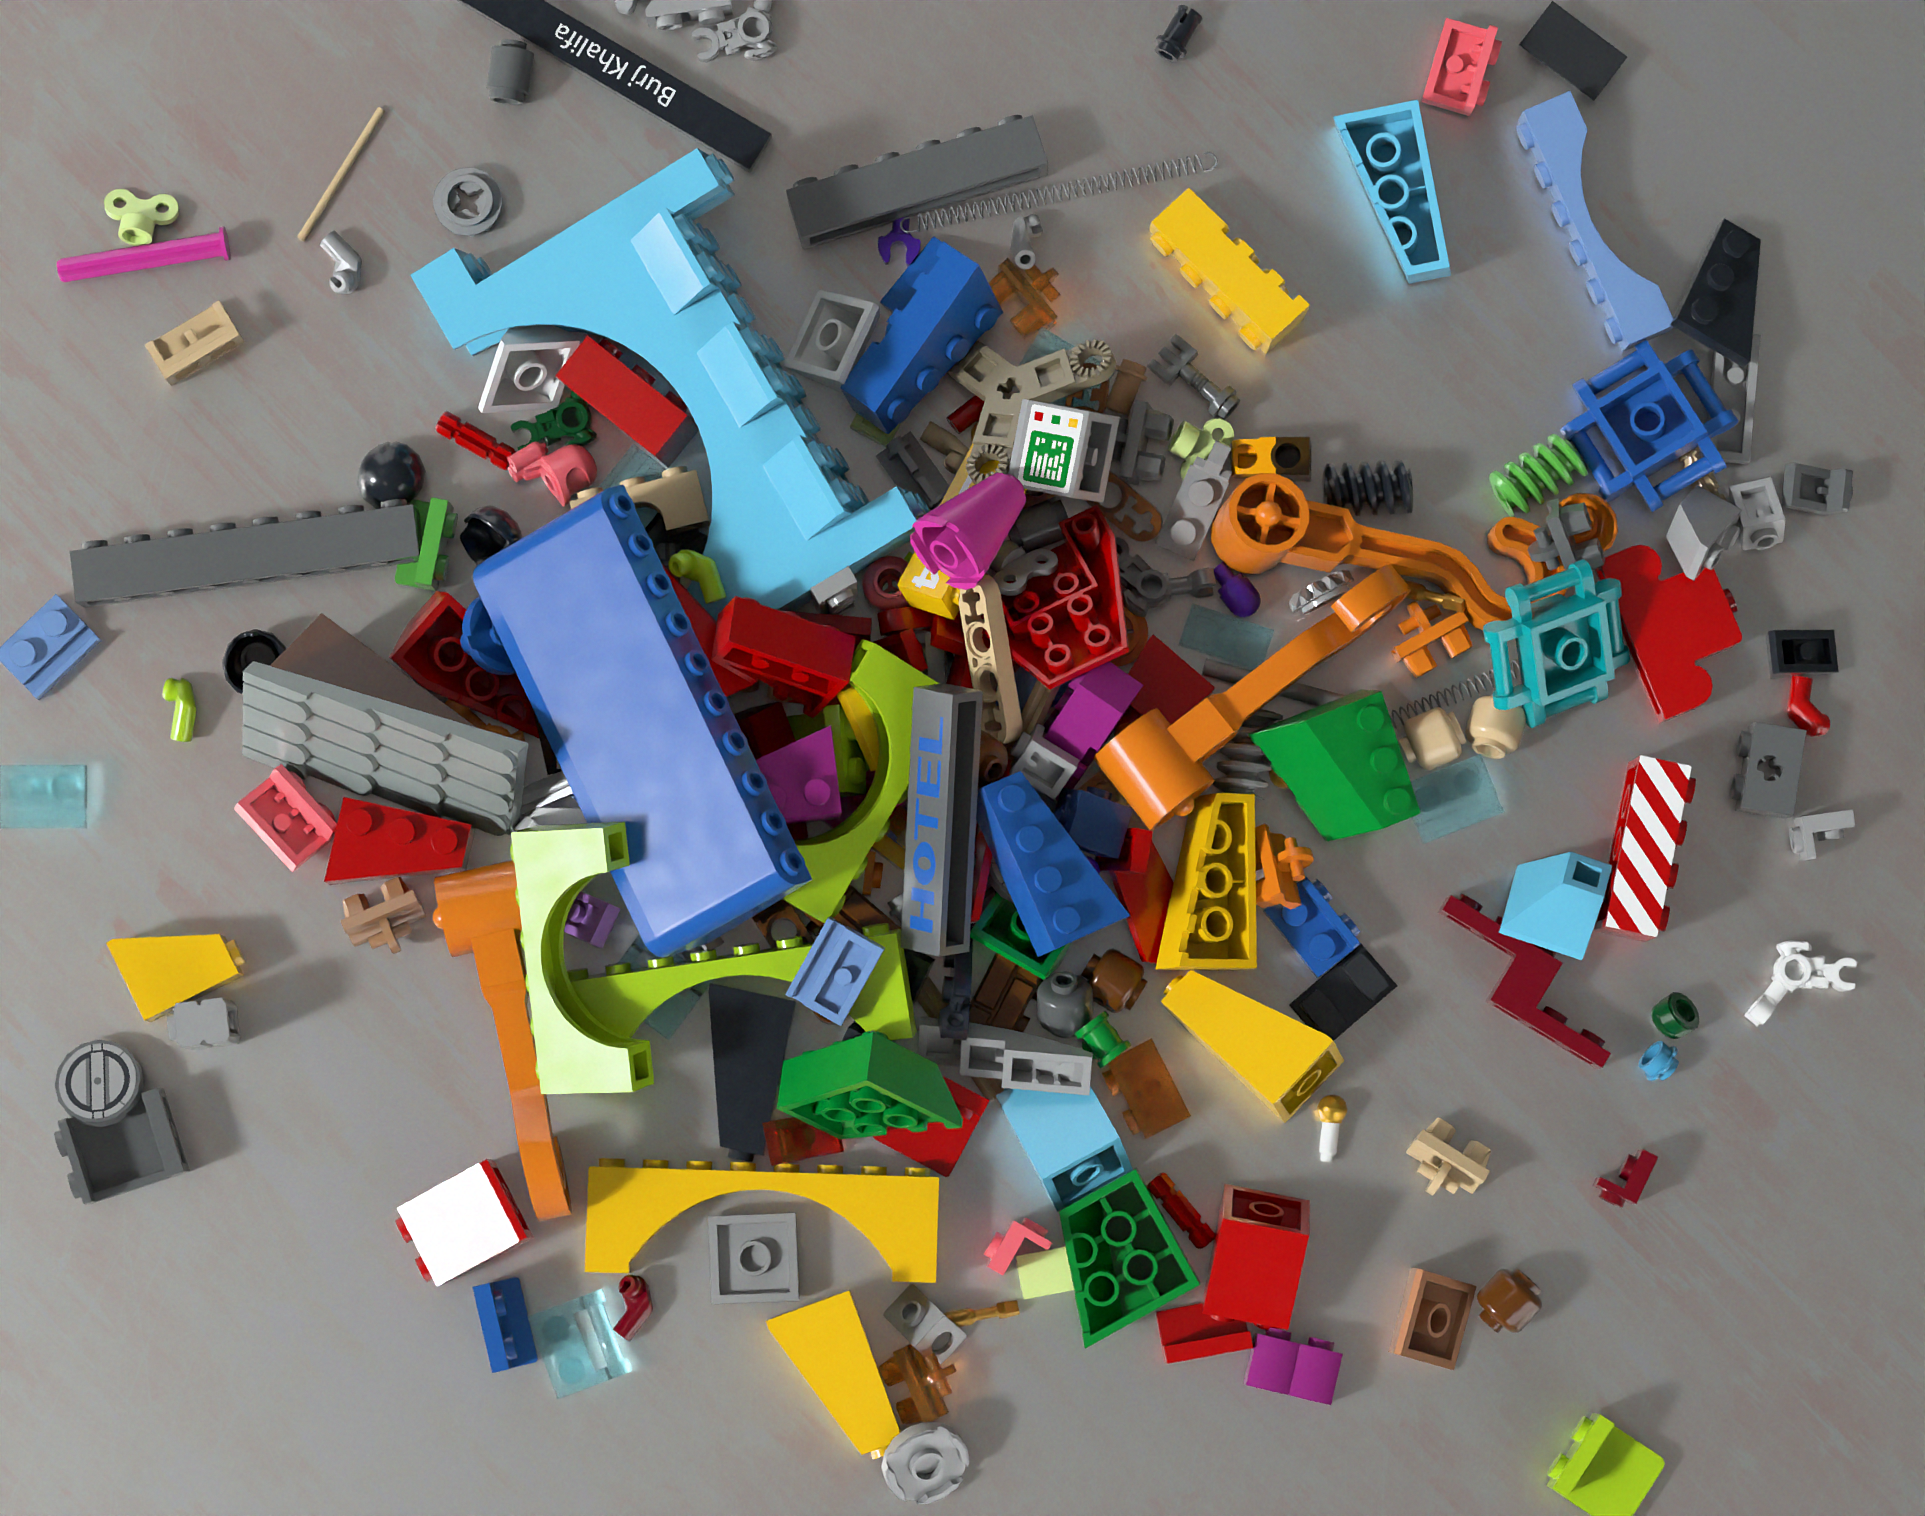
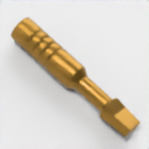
M1403 579L1411 588V592L1406 598L1416 601L1427 600L1442 605L1444 609L1461 613L1466 609L1465 599L1449 593L1444 595L1426 589L1422 584Z
M1015 1300L1000 1302L996 1306L978 1310L965 1308L943 1314L958 1327L972 1325L978 1320L993 1317L1003 1319L1019 1315L1020 1312L1018 1302Z

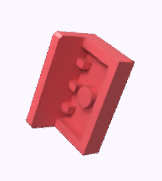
M1446 18L1421 102L1467 116L1471 115L1475 104L1483 106L1490 86V81L1483 80L1487 64L1495 66L1502 45V41L1495 39L1498 27L1489 25L1488 29Z
M282 764L277 766L268 779L241 799L234 808L292 872L326 846L336 832L337 823L331 810L326 805L317 803L306 791L303 780L295 772L288 771Z
M1024 1218L1021 1224L1012 1221L1004 1235L996 1231L984 1252V1255L991 1258L987 1267L1004 1275L1024 1238L1045 1250H1049L1052 1242L1045 1239L1049 1230L1028 1218Z

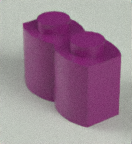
M1271 1327L1265 1331V1335L1254 1334L1253 1348L1250 1351L1243 1382L1244 1385L1323 1404H1332L1343 1356L1342 1353L1333 1351L1334 1342L1309 1337L1307 1345L1290 1341L1292 1332Z

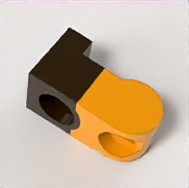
M1259 437V439H1238L1231 442L1232 477L1246 479L1259 473H1276L1285 478L1294 479V481H1311L1312 443L1310 437Z

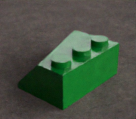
M1361 689L1247 734L1255 746H1259L1269 759L1271 768L1279 778L1285 781L1295 795V801L1325 841H1333L1384 829L1421 814L1382 691Z
M867 1031L862 1036L846 1041H836L831 1046L815 1051H805L800 1056L783 1061L777 1109L840 1140L887 1135L888 1127L907 1128L911 1132L927 1131L928 1123L942 1122L948 1129L962 1128L963 1118L938 1065L889 1040L888 1036L884 1033Z
M1137 1167L1059 1211L1085 1349L1200 1285L1197 1274Z

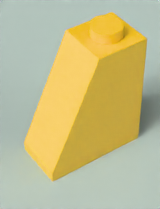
M220 934L118 938L106 942L144 1021L152 1022L172 1012L176 1003L194 1001L244 976L240 965L246 963L241 949L234 939L228 942L226 937Z

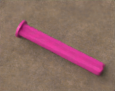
M222 226L219 227L218 233L61 258L57 261V271L62 282H69L223 256L225 261L231 259L227 232L225 227Z

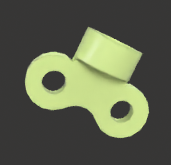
M116 189L108 193L104 199V208L107 215L112 219L121 220L118 232L119 238L125 243L134 246L150 244L155 224L168 225L173 223L179 215V205L176 199L167 194H158L144 200L137 198L129 190ZM118 201H124L126 203V205L122 208H117L114 206L115 203ZM161 206H166L169 208V210L165 213H159L157 211V209Z
M1212 418L1203 425L1202 430L1186 421L1179 425L1170 440L1168 451L1185 460L1180 467L1182 480H1184L1190 465H1193L1197 456L1205 460L1208 459L1216 441L1212 438V431L1214 429L1221 428L1223 430V437L1217 441L1228 446L1231 444L1234 438V430L1229 422L1222 418Z

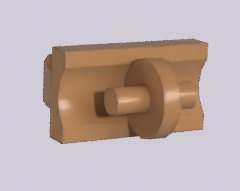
M401 877L393 878L380 886L385 902L370 907L364 893L355 894L342 901L345 918L340 921L354 947L369 941L372 949L388 944L393 954L401 951L398 939L413 933L410 924L427 917L415 892L409 890Z

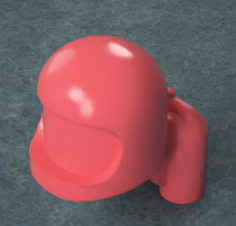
M532 442L507 458L510 464L508 471L515 482L522 479L531 480L541 477L563 507L570 503L572 495L586 487L592 486L597 477V466L594 458L587 449L577 444H568L547 455L549 450L546 443Z

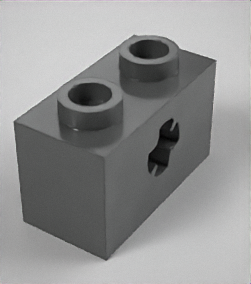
M1754 722L1748 726L1747 732L1741 731L1737 746V756L1743 757L1741 774H1734L1730 798L1737 800L1735 811L1782 819L1794 816L1807 730ZM1769 760V768L1775 769L1776 774L1765 780L1764 772L1757 770V766Z

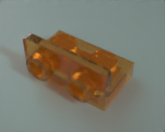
M1152 1038L1118 1055L1106 1064L1108 1070L1103 1072L1102 1076L1113 1097L1121 1094L1128 1108L1121 1113L1133 1136L1141 1133L1144 1140L1191 1116Z

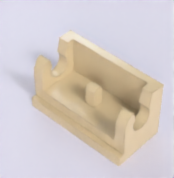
M218 300L211 307L156 340H151L145 346L165 380L172 386L245 341L224 306Z

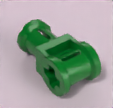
M1106 1010L1074 1034L1077 1039L1083 1040L1081 1044L1082 1049L1093 1053L1092 1059L1098 1060L1097 1065L1100 1069L1132 1046L1128 1040L1123 1041L1117 1030L1110 1025L1107 1020L1109 1014Z

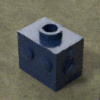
M1087 786L1086 791L1062 788L1054 816L1081 851L1098 857L1118 859L1133 809L1111 801L1112 793L1096 787Z

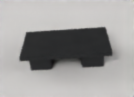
M1554 1L1549 4L1519 44V46L1593 101H1595L1627 59L1625 54Z
M1361 943L1290 1003L1289 1006L1305 1025L1328 1035L1334 1041L1398 985Z

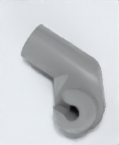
M332 231L320 243V246L335 260L333 277L330 278L329 282L330 287L338 294H350L360 283L362 260L359 254L336 231Z

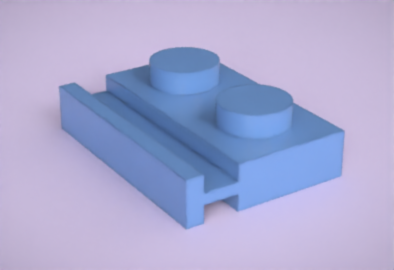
M55 594L0 647V662L36 699L40 700L102 640Z
M828 917L785 995L798 1000L804 1006L842 1026L884 952L885 947L852 928L844 926L837 922L836 919Z

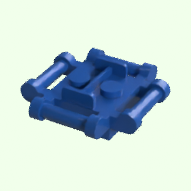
M1644 340L1635 346L1636 351L1587 381L1582 378L1572 384L1574 391L1588 411L1568 422L1560 429V432L1566 440L1572 441L1600 485L1601 488L1598 492L1604 500L1610 502L1635 485L1646 505L1653 513L1664 506L1662 501L1713 471L1717 474L1727 468L1711 438L1728 431L1739 420L1731 409L1726 410L1697 365L1700 360L1693 349L1681 353L1664 364L1663 361L1659 360L1648 341ZM1645 365L1648 368L1597 400L1596 394ZM1677 375H1684L1708 412L1711 419L1706 423L1702 424L1673 379ZM1595 425L1598 426L1626 470L1617 477H1614L1586 433ZM1699 447L1704 457L1654 487L1651 485L1647 478L1648 476Z

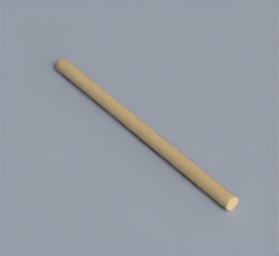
M378 107L318 202L297 236L300 240H306L384 115L385 111L382 108Z

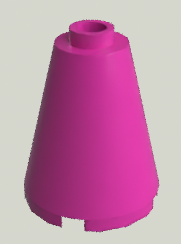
M994 473L919 517L913 523L912 527H915V531L910 535V542L917 557L932 574L935 575L940 570L950 577L946 584L964 590L974 588L985 576L1026 503L1022 483L1010 474Z

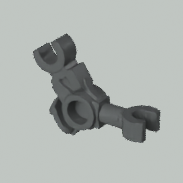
M1116 537L1117 552L1120 555L1118 561L1121 585L1126 588L1122 591L1123 604L1134 615L1146 617L1148 609L1157 608L1164 602L1170 601L1172 595L1191 594L1196 598L1214 595L1212 586H1216L1213 568L1195 570L1185 577L1168 578V573L1162 574L1157 570H1153L1138 554L1134 557L1129 555L1130 548L1128 543L1124 539Z

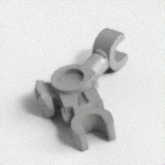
M755 0L753 8L748 7L747 12L740 17L718 23V30L716 31L704 27L694 30L692 32L694 40L708 38L712 41L711 48L708 51L697 54L699 61H712L724 49L726 55L729 56L740 52L741 49L746 47L754 48L744 53V58L751 61L766 58L777 50V46L770 40L773 34V26L771 22L772 16L769 14L773 0Z

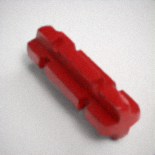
M445 411L436 424L435 429L439 434L449 440L453 437L456 444L485 460L490 458V462L502 470L508 469L510 464L507 458L516 453L515 449L504 442L497 443L495 437L468 422L461 423V418L449 411Z
M1166 1173L1158 1174L1148 1183L1147 1186L1157 1200L1160 1198L1164 1202L1161 1204L1183 1232L1187 1231L1189 1233L1188 1238L1197 1249H1203L1215 1239L1214 1231L1206 1222H1201V1215L1180 1190H1175V1183Z

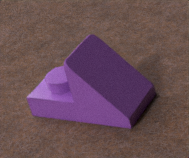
M580 891L568 913L564 933L594 947L603 948L621 909Z

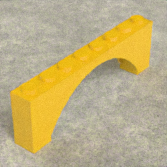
M599 1158V1167L589 1166L585 1272L631 1273V1262L644 1245L663 1226L684 1211L701 1202L724 1194L744 1190H773L809 1198L827 1206L846 1218L879 1250L892 1269V1282L936 1283L939 1177H930L931 1168L905 1167L904 1176H887V1167L861 1166V1175L843 1174L842 1165H817V1173H800V1164L774 1163L773 1172H757L756 1163L730 1162V1171L712 1170V1161H686V1169H669V1160L643 1159L642 1168L625 1167V1159Z

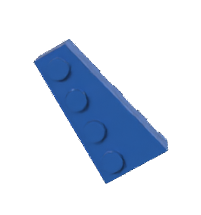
M944 241L934 253L940 259L928 275L921 272L913 283L912 287L917 291L904 310L900 311L896 308L886 321L888 324L885 337L880 343L872 341L848 375L845 383L840 387L853 411L886 434H889L909 416L911 410L928 392L936 388L940 379L956 362L966 356L970 347L986 331L990 330L997 322V319L1003 314V310L979 264Z
M1021 771L978 790L976 820L1038 957L1130 916Z

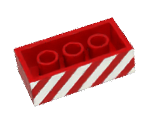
M1643 755L1628 762L1608 864L1612 865L1604 899L1595 922L1594 931L1646 942L1656 938L1659 931L1664 932L1666 930L1670 906L1664 905L1665 896L1668 888H1674L1679 864L1672 861L1677 846L1683 845L1687 831V821L1681 820L1682 812L1686 803L1691 804L1696 786V778L1690 777L1692 766Z

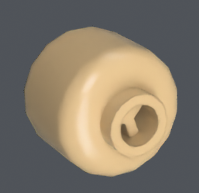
M1492 695L1478 698L1473 703L1465 731V736L1472 744V749L1479 755L1491 759H1501L1505 757V754H1511L1516 751L1520 745L1526 725L1525 711L1521 706L1509 710L1496 709L1493 704Z
M1440 707L1432 708L1408 719L1404 724L1407 736L1399 739L1409 763L1418 760L1420 766L1425 770L1435 769L1459 758L1462 753L1461 745L1467 743L1454 712L1452 711L1447 714Z

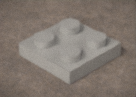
M796 1213L708 1216L711 1304L799 1301Z

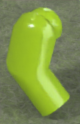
M681 550L671 556L669 560L671 573L676 577L683 576L698 582L706 604L727 598L713 559L693 550Z
M168 678L164 684L163 698L166 701H176L170 738L176 741L190 742L192 741L197 712L192 684L184 678H181V680Z

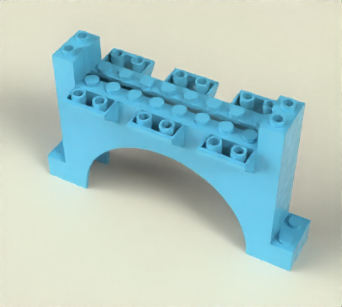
M696 148L492 274L490 268L481 257L476 259L472 253L468 254L453 248L410 276L454 350L466 345L471 356H475L499 344L505 332L510 328L554 325L568 332L597 335L619 342L642 356L662 373L689 408L699 428L707 452L713 496L711 523L703 555L710 557L716 563L727 598L706 604L699 583L693 580L687 590L717 621L718 614L735 596L755 599L760 604L779 611L797 610L812 601L811 587L847 566L855 575L871 563L909 542L910 535L915 531V527H912L913 523L930 510L919 493L914 494L912 490L908 491L897 486L870 502L859 485L854 486L847 479L845 473L850 468L838 448L833 450L830 445L827 446L820 442L816 433L821 431V427L809 408L806 409L801 400L807 396L802 385L794 374L790 376L787 371L783 370L780 362L785 360V357L772 337L768 339L765 334L760 335L757 330H754L750 322L755 320L756 317L747 301L736 290L742 286L738 276L729 264L725 265L716 256L715 252L720 250V246L707 227L703 228L700 223L695 224L694 222L695 219L735 195L729 185L735 180L722 159L718 160L714 153L708 155L699 148Z

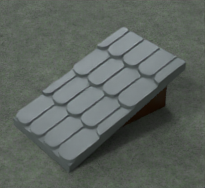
M321 613L270 666L253 661L243 671L244 725L242 727V756L273 768L282 764L288 771L295 772L301 779L305 780L308 776H312L358 795L368 796L369 794H374L425 815L439 818L446 816L462 823L471 824L479 830L496 836L511 835V832L516 829L514 827L520 822L528 743L475 727Z

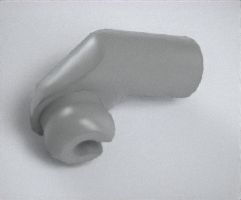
M1030 214L1027 217L1021 215L1013 224L1010 251L1016 265L1020 269H1029L1036 261L1030 238L1040 237L1043 233L1039 216L1036 214Z

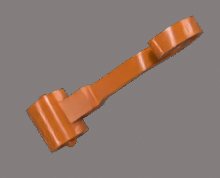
M1259 473L1246 478L1216 512L1211 525V542L1218 557L1229 568L1243 574H1261L1275 568L1280 562L1329 573L1341 564H1353L1376 570L1391 564L1399 575L1430 581L1440 587L1445 594L1449 593L1465 599L1466 609L1464 613L1469 622L1477 629L1483 631V626L1489 622L1506 621L1512 618V611L1506 598L1498 595L1490 588L1478 568L1461 551L1440 542L1363 526L1356 523L1346 508L1306 500L1303 491L1292 480L1276 473ZM1502 518L1489 530L1487 544L1494 553L1512 558L1523 567L1527 576V585L1565 571L1560 555L1557 556L1560 566L1553 570L1547 568L1545 561L1535 562L1531 560L1528 547L1537 540L1534 530L1540 526L1521 518ZM1567 588L1556 593L1550 594L1548 596H1545L1543 598L1537 599L1535 601H1532L1530 603L1539 601L1541 599L1547 598L1555 594H1562L1563 596H1565Z
M1391 564L1383 566L1340 597L1331 606L1335 611L1333 614L1302 632L1227 691L1205 698L1172 725L1158 708L1150 710L1132 724L1122 723L1118 725L1114 732V738L1095 755L1094 761L1150 831L1157 829L1175 815L1186 816L1190 814L1194 808V800L1215 781L1202 763L1229 743L1246 720L1311 670L1344 650L1380 622L1408 596L1411 588Z
M513 860L435 877L434 886L438 907L433 913L434 924L438 928L443 929L452 957L474 953L482 993L493 1011L511 1095L521 1161L536 1217L540 1222L571 1215V1198L558 1137L553 1136L546 1094H541L540 1080L537 1078L535 1070L537 1054L527 1006L529 993L525 983L527 972L520 944L522 924L520 907L515 896L517 887L515 863Z

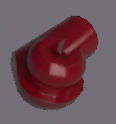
M635 1275L624 1276L619 1282L618 1289L619 1293H622L626 1312L613 1328L616 1333L629 1342L653 1311L649 1285L642 1277Z

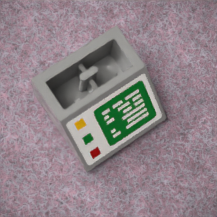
M1022 399L1008 474L1016 477L1022 483L1024 489L1103 503L1120 417Z

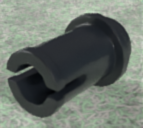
M1185 5L1177 7L1176 13L1164 34L1158 35L1155 40L1157 44L1155 52L1165 60L1176 63L1179 58L1185 57L1187 53L1185 47L1198 24L1203 19L1192 8L1189 14H1187L1188 6Z

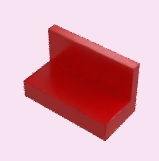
M1203 1303L1155 1311L1166 1364L1252 1349L1251 1332L1248 1330L1245 1321L1222 1322L1212 1318L1209 1314L1202 1313Z

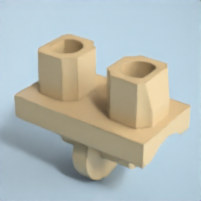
M1437 1118L1426 1130L1423 1129L1411 1142L1405 1153L1421 1162L1417 1172L1430 1179L1425 1192L1433 1196L1441 1186L1455 1194L1460 1186L1473 1194L1480 1183L1485 1181L1490 1170L1486 1169L1491 1150L1480 1142L1470 1140L1462 1153L1448 1144L1456 1130L1451 1124L1441 1118Z

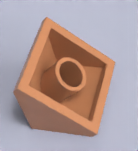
M1411 1268L1388 1352L1454 1370L1477 1286L1422 1269Z

